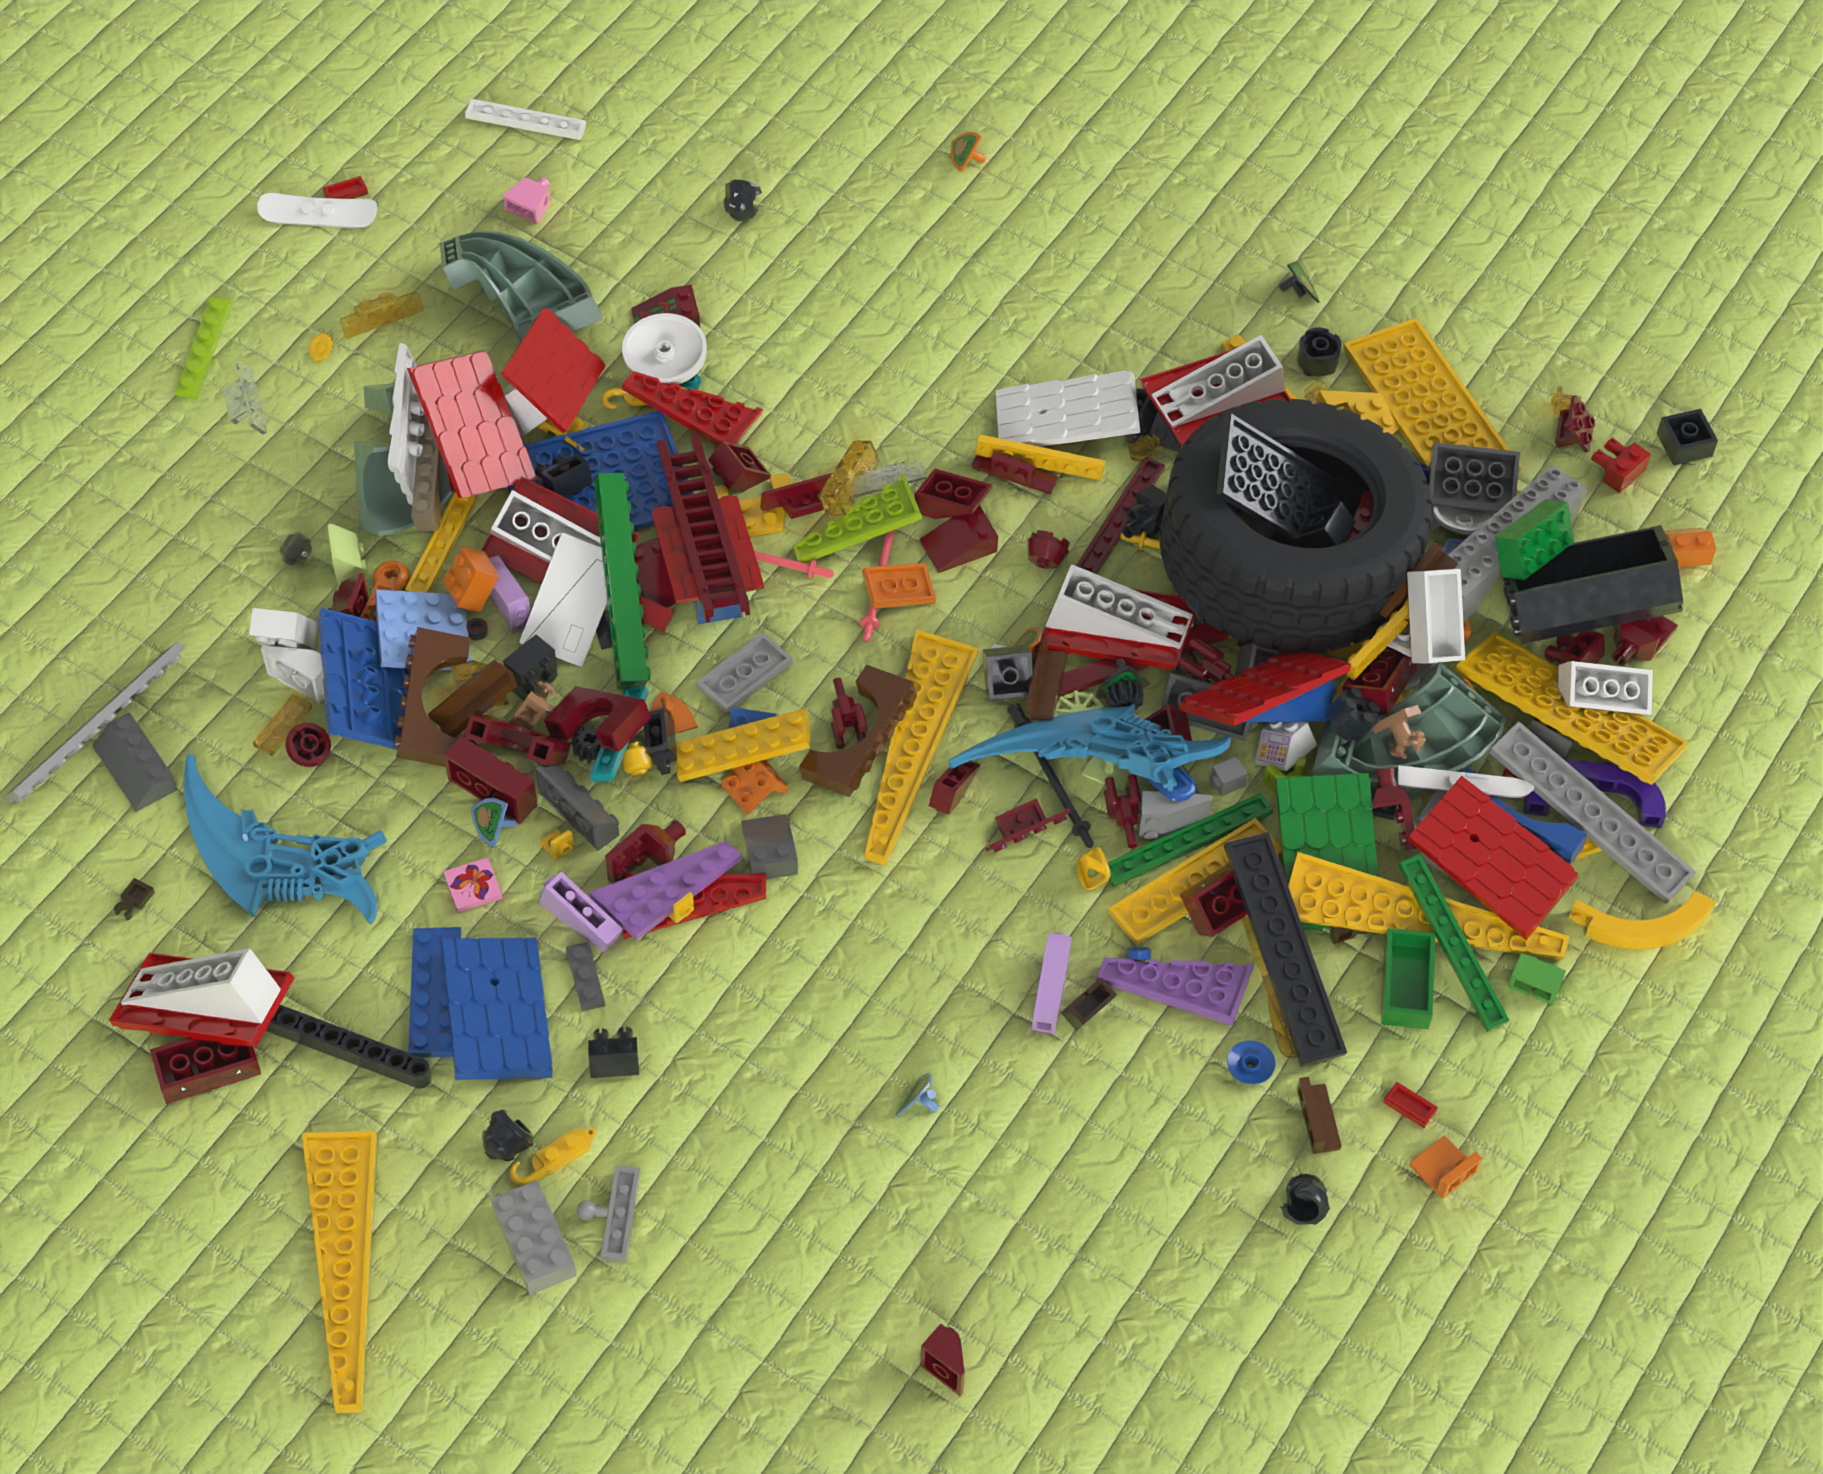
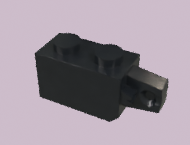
M1136 388L1140 433L1124 435L1127 443H1135L1140 436H1148L1158 412L1144 389Z
M662 708L650 712L651 718L644 725L647 754L651 757L653 764L657 765V770L660 771L661 775L671 773L670 761L677 760L674 721L667 711Z

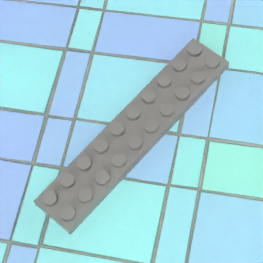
M176 642L166 649L6 794L3 799L8 804H11L14 801L19 803L34 791L31 788L32 786L36 788L51 776L48 771L52 773L67 761L65 756L69 758L84 746L81 741L85 743L100 731L98 726L102 728L105 724L109 723L117 715L116 713L133 701L132 698L142 693L152 681L165 672L164 669L174 664L181 657L179 652L184 647L179 642Z
M1520 722L1512 727L1488 752L1519 779L1534 785L1533 791L1577 829L1586 833L1591 841L1665 904L1695 875L1696 872Z

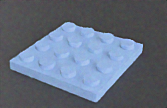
M376 590L375 592L380 667L406 668V658L408 654H411L412 649L408 647L411 634H415L417 627L469 637L466 628V609L457 607L450 594ZM470 648L464 667H447L441 670L470 671Z

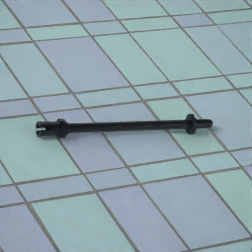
M1016 703V707L1015 704L1008 707L1007 712L1015 723L1014 728L1032 723L1030 718L1025 716L1019 703ZM1033 752L1065 810L1068 808L1071 810V813L1068 814L1074 825L1071 833L1074 836H1080L1087 848H1092L1094 842L1088 833L1091 824L1087 821H1082L1048 759L1046 757H1039L1038 752Z

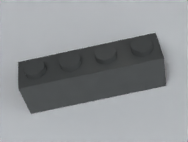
M1173 670L1170 673L1161 708L1171 704L1180 709V702L1184 701L1185 697L1210 688V685L1216 682L1206 678L1200 680L1192 674ZM1186 712L1189 725L1226 736L1229 734L1230 737L1243 741L1247 740L1252 722H1242L1236 726H1230Z
M128 712L109 722L94 743L93 749L134 810L137 812L177 791L172 773L131 713Z
M559 765L536 767L539 794L597 851L619 836V821L613 814L609 815L604 810L602 803L597 799L594 800L583 785L579 786L569 771H564Z

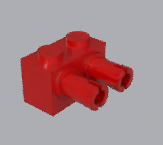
M1611 437L1606 442L1604 448L1617 456V458L1613 459L1598 449L1592 455L1591 460L1605 469L1603 482L1620 494L1646 471L1651 454L1635 442L1626 447Z

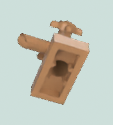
M538 681L537 684L541 687V690L536 693L530 692L509 722L532 729L544 712L550 714L555 708L546 699L548 694L557 695L553 686L547 682Z
M1418 705L1402 709L1379 721L1372 728L1375 734L1391 729L1397 744L1396 746L1393 743L1389 744V748H1391L1390 755L1406 759L1407 756L1404 754L1405 747L1410 745L1415 747V752H1420V748L1426 741L1424 733L1420 730L1411 732L1408 725L1409 719L1421 714Z

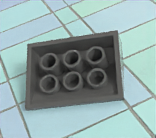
M1434 442L1430 452L1428 486L1432 505L1497 513L1517 494L1520 452Z

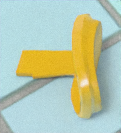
M1094 847L1078 860L1077 876L1081 885L1086 890L1092 891L1103 885L1110 878V868L1101 847ZM1088 868L1099 871L1098 875L1090 878Z

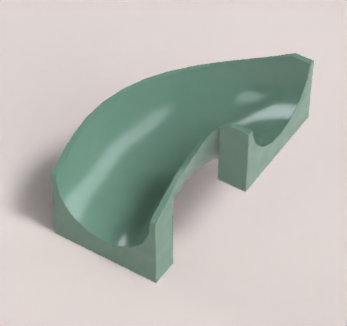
M395 383L364 386L365 407L388 414L391 425L394 410L393 393ZM391 439L389 444L377 440L354 442L360 529L378 536L395 534L415 526L411 518L412 505L408 503L406 494L402 493L400 483L396 482L394 472H391L388 466ZM442 456L439 473L440 506L454 493L450 490L447 469Z

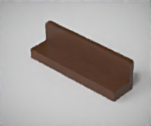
M1433 542L1411 572L1455 569L1458 563L1445 554L1440 545ZM1406 578L1379 612L1382 620L1388 623L1391 615L1395 611H1399L1407 598H1409L1408 578ZM1405 619L1408 624L1402 630V634H1405L1410 628V620Z
M1041 638L1027 697V706L1031 720H1053L1068 658L1066 650H1049L1046 638Z
M494 659L430 711L428 716L440 726L443 733L456 737L467 728L471 715H483L517 687L514 675L497 659Z

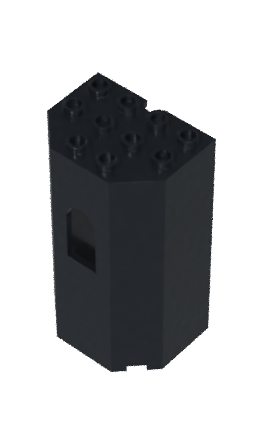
M1662 525L1575 542L1525 580L1502 577L1504 581V595L1511 613L1509 615L1515 637L1519 636L1521 644L1679 613L1683 610V594L1678 560L1671 545H1669Z

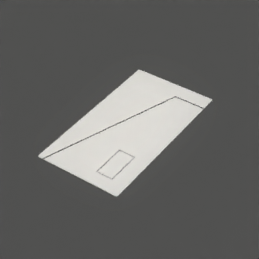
M565 533L561 534L519 643H526L536 634L555 649V656L580 667L583 666L607 603L601 547Z

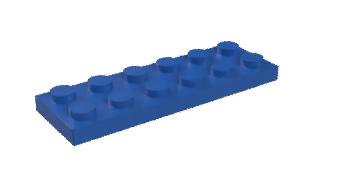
M461 927L413 928L408 1053L421 1058L453 1057L441 944L442 939L462 938Z

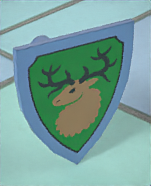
M487 798L478 802L471 809L472 819L481 839L488 845L496 848L501 827L514 828L516 820L504 818L508 805L506 802L496 798Z
M930 1073L919 1077L898 1110L897 1117L912 1106L916 1100L933 1113L939 1109L940 1106L932 1100L936 1097V1092L930 1089L924 1093L932 1081Z

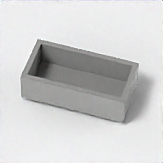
M538 1180L491 1198L493 1213L529 1295L576 1277L575 1263Z

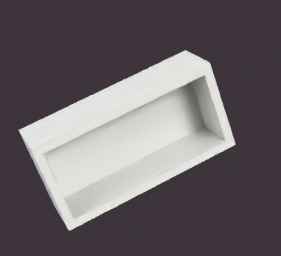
M1461 569L1407 572L1412 663L1465 660Z
M252 608L249 635L255 637L256 642H261V644L266 646L315 649L318 623L295 612Z

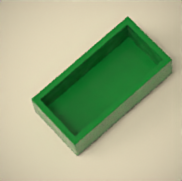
M1545 499L1495 536L1502 577L1525 580L1574 542L1568 502Z
M1388 928L1384 941L1382 1025L1429 1030L1433 1016L1435 933Z

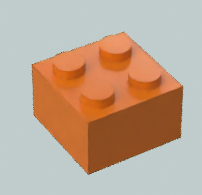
M462 546L459 553L454 557L450 570L445 574L443 583L457 607L481 612L499 575L485 551Z

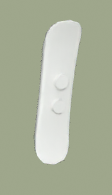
M266 193L261 195L257 203L258 214L263 219L271 223L358 229L371 225L377 214V203L372 199H332Z

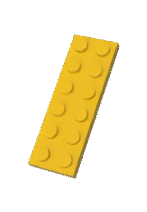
M806 708L677 742L678 779L680 782L810 748L809 714Z

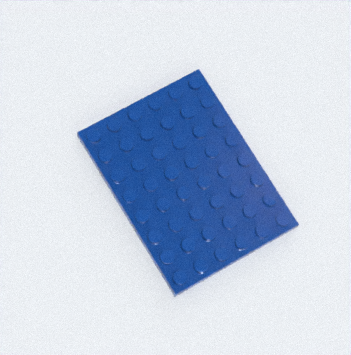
M659 411L523 445L526 447L534 473L535 468L540 466V464H545L548 468L553 466V458L555 456L558 457L559 454L568 458L577 453L588 461L593 483L566 498L597 513L594 480L597 474L624 473L625 481H628L629 492L627 494V501L631 503L629 520L633 522L634 530L654 525L651 510L662 506H672L657 452L656 441L665 439L669 455L678 454L665 417ZM567 437L570 438L571 440L579 444L581 447H583L584 450L581 451L578 445L577 448H575L564 439ZM683 465L673 466V469L683 467ZM536 476L537 479L530 480L544 487L543 480ZM688 478L677 480V482L687 481ZM517 484L507 486L509 493L514 490ZM693 492L682 493L681 496L690 495V494H694V493H693Z

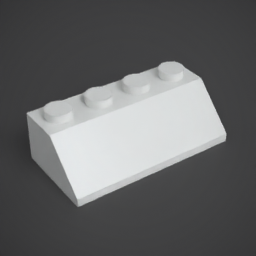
M1575 661L1559 664L1558 688L1568 707L1651 715L1653 670Z

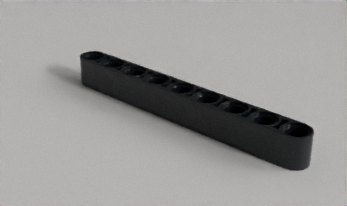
M283 1005L278 1007L266 1029L267 1032L415 1088H425L431 1083V1072L427 1060ZM353 1047H358L356 1050H350ZM374 1055H380L378 1058H372ZM397 1063H402V1065H400V1066H397V1067L393 1066V1065H395V1064H397ZM420 1071L424 1072V1073H422V1074H420V1075H415V1073H417V1072H420Z

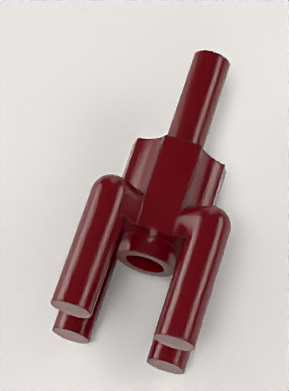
M1201 637L1198 640L1193 638L1189 646L1205 656L1202 661L1198 663L1188 656L1186 659L1181 657L1177 663L1200 680L1205 678L1212 679L1217 683L1234 677L1230 673L1232 666L1222 660L1224 653Z
M838 677L833 680L837 699L832 701L833 708L831 709L833 721L831 722V728L837 749H842L845 747L843 735L846 732L844 727H855L858 743L866 737L865 732L868 730L862 705L860 703L855 704L853 697L845 694L842 679Z
M1135 774L1127 776L1129 787L1126 788L1127 796L1123 795L1120 797L1117 796L1114 777H1106V789L1103 792L1108 816L1111 819H1116L1117 826L1125 829L1128 848H1136L1137 842L1133 826L1139 823V803L1141 802L1137 776Z

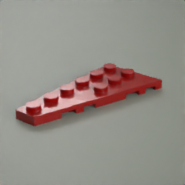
M635 371L624 381L621 388L623 391L717 446L722 441L737 444L763 412L761 408L751 409L738 401L734 404L725 401L723 397L691 388V390H686L673 382L671 385L660 383L659 378Z
M626 874V878L637 874ZM766 874L721 875L693 897L694 910L677 924L765 900ZM667 917L648 932L673 926L676 923ZM623 928V939L632 937Z

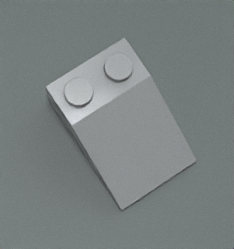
M1142 791L1138 839L1155 841L1209 817L1212 795L1194 794L1188 800L1174 801L1165 797L1161 792Z

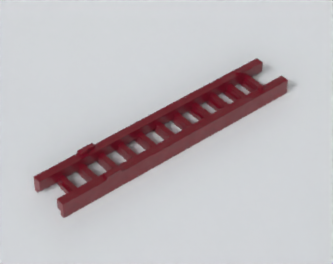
M699 434L690 435L693 451L669 455L665 439L656 441L659 460L705 622H710V618L714 617L715 608L738 604L741 612H745L746 616L750 615L748 596ZM697 463V465L673 469V466ZM701 476L699 479L677 482L680 479ZM705 490L702 493L681 496L682 493ZM708 503H709V506H705V507H699V508H693V509H687V510H685V508H684V507H690V506H696V505H702V504H708ZM712 517H713V519H714V520H709V521H703V522H697V523H691V524H689V521L700 520V519H706V518H712ZM716 531H717V534H712V535H706V536H700V537H694V538H693V535H698V534H704V533H710V532H716ZM722 546L719 549L697 552V549ZM726 561V563H720V564H714V565H708V566H702V567H701V565H704V564H710V563H716V562ZM730 574V577L705 581L707 578L728 576ZM735 590V592H729L712 596L709 595L718 592Z

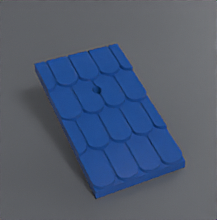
M321 608L318 614V627L321 641L320 653L324 674L323 687L326 701L325 713L328 734L340 735L341 737L395 749L393 748L396 735H399L400 728H396L398 715H402L403 708H399L400 698L402 694L405 695L406 688L402 687L404 675L407 674L406 668L380 667L376 621Z
M537 938L442 939L441 947L455 1080L552 1078V1057Z

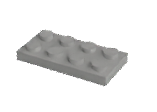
M762 632L696 682V686L727 714L731 711L732 707H737L792 665L793 658Z

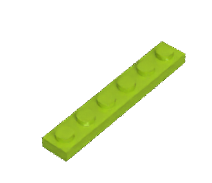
M210 296L175 390L176 396L198 399L232 305L231 299Z

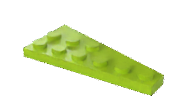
M905 474L899 476V481L893 485L887 484L882 487L883 491L876 496H868L843 512L842 518L835 522L831 520L826 523L827 527L820 532H812L792 545L798 562H811L812 560L922 520L923 518Z

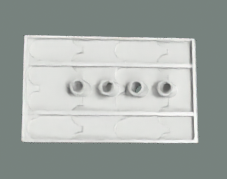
M399 343L394 370L397 376L393 393L394 410L389 432L392 438L388 455V466L390 471L394 472L396 482L400 483L402 493L406 494L408 503L412 505L416 461L423 451V445L418 443V439L424 432V424L420 423V417L424 415V410L407 368L417 365L407 345Z
M1123 370L1099 376L1092 374L1064 381L1053 380L1034 385H1028L1027 383L995 390L998 438L1042 447L1140 433L1135 377L1131 371Z

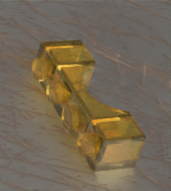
M853 441L819 493L818 497L827 516H846L854 503L853 485L856 475L872 474L877 467L880 459L872 441Z

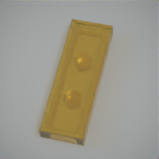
M292 694L253 741L254 747L273 756L285 742L289 731L298 725L312 709V704Z

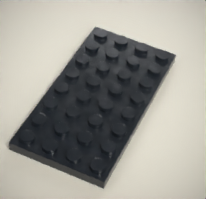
M1229 414L1225 416L1217 496L1289 539H1292L1307 513L1338 502H1342L1348 510L1349 486L1235 415Z

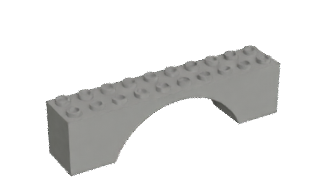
M1551 465L1448 554L1458 563L1455 569H1461L1463 622L1477 611L1485 595L1501 574L1495 536L1545 499L1568 502L1571 525H1573L1585 496L1586 486Z

